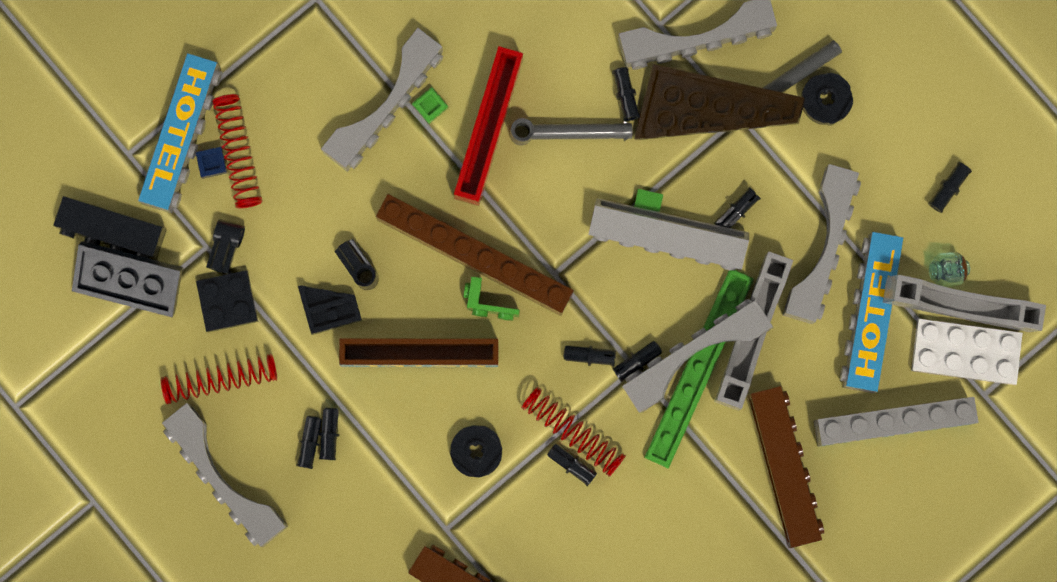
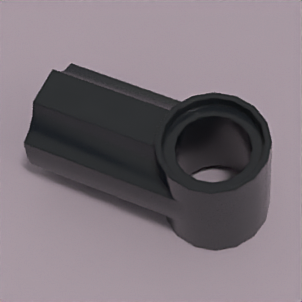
M223 219L218 220L213 234L214 244L206 268L229 274L236 249L242 243L245 226Z
M353 238L345 241L334 251L352 276L354 282L361 289L371 290L377 286L379 282L378 273ZM364 271L372 272V278L367 283H362L359 280L360 275Z

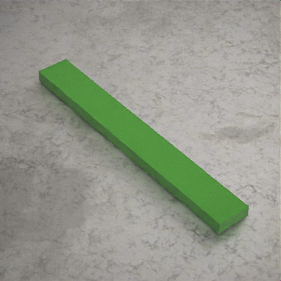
M736 270L728 271L703 326L706 331L716 326L713 321L726 313L730 317L737 312L735 307L744 302L754 278ZM725 342L708 346L689 358L647 450L645 459L669 469Z

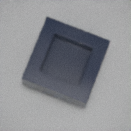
M222 147L196 152L202 179L227 174Z

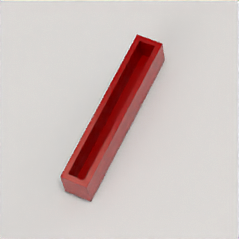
M498 46L454 191V199L476 206L480 205L522 66L523 53Z

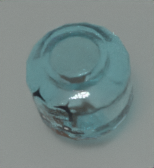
M958 252L937 254L929 264L931 280L937 285L944 287L962 285L970 273L969 262Z

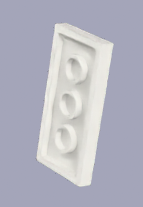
M918 319L911 371L1017 385L1023 333Z

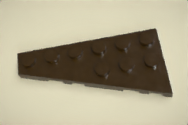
M653 64L634 139L646 140L797 125L800 122L805 98Z

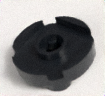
M835 73L820 74L812 77L806 83L801 93V97L805 98L803 111L806 116L817 124L828 126L842 121L853 106V97L849 83ZM832 94L831 100L834 101L833 104L828 103L824 105L820 95Z
M473 425L461 429L455 435L451 442L450 455L453 465L459 472L468 477L481 478L497 469L502 459L503 449L499 437L493 430L485 426ZM480 444L483 447L481 450L483 456L481 458L478 456L474 459L471 458L472 452L469 448L472 445L477 447Z

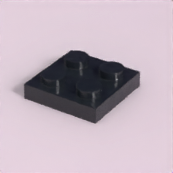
M247 270L196 281L207 333L259 322Z

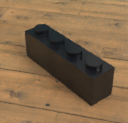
M65 196L62 198L53 224L54 227L60 230V235L74 239L75 235L85 237L84 242L99 245L101 242L110 245L109 248L123 252L126 250L133 252L134 255L155 260L158 258L167 231L161 226Z

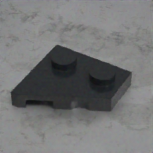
M303 285L298 286L311 335L362 321L355 295Z

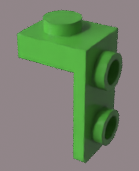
M471 277V283H465L464 298H468L467 310L472 311V315L487 317L488 313L498 314V319L513 321L514 317H519L520 310L479 304L482 278Z

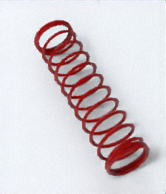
M227 94L214 98L212 104L214 105L213 109L221 111L215 118L223 121L218 125V129L225 131L221 134L220 139L227 141L222 146V149L230 151L224 156L226 160L232 161L226 167L228 170L234 171L229 175V179L237 181L231 186V189L239 191L233 196V199L237 200L235 208H249L261 204L263 200L261 196L236 198L237 195L243 192L259 189V186L233 188L241 182L256 179L257 176L231 178L234 174L254 169L255 166L239 169L229 168L230 165L252 159L253 156L237 159L227 158L231 153L251 148V146L235 149L225 148L231 142L248 139V136L234 139L222 138L223 135L231 131L246 128V126L232 129L220 128L224 123L244 118V116L230 119L218 118L224 112L242 108V106L228 109L216 108V106H226L240 100V95Z
M271 353L266 355L269 379L265 373L260 356L257 357L259 382L255 376L250 359H247L249 384L245 379L240 361L238 360V386L234 380L230 364L227 362L228 388L224 383L219 365H217L218 391L212 381L209 368L206 367L208 393H206L199 371L196 369L198 393L196 395L186 371L187 398L181 388L178 375L175 374L177 400L172 394L167 376L161 377V389L165 403L171 404L172 399L177 403L180 392L182 397L188 400L190 389L194 397L198 398L200 386L203 393L208 396L210 394V383L217 394L220 392L221 382L225 390L229 391L231 379L234 386L240 389L241 376L246 386L250 387L251 373L255 382L259 385L262 381V372L268 382H271V380L277 381V371L273 355Z
M537 386L522 404L521 409L526 410L530 405L528 414H532L544 402L536 416V421L542 419L552 409L544 427H548L560 416L552 431L553 434L557 433L570 421L561 436V440L566 439L578 427L569 443V447L575 445L586 434L577 451L581 453L594 441L586 455V460H589L604 446L594 466H598L612 452L602 470L603 473L607 472L606 475L610 477L626 455L621 453L608 466L617 449L613 447L600 459L608 445V441H604L591 454L600 438V434L595 435L582 448L592 428L586 429L574 441L583 425V421H580L566 434L575 415H571L557 429L567 408L562 409L548 423L558 406V402L551 405L540 416L550 399V395H547L532 409L542 392V389Z

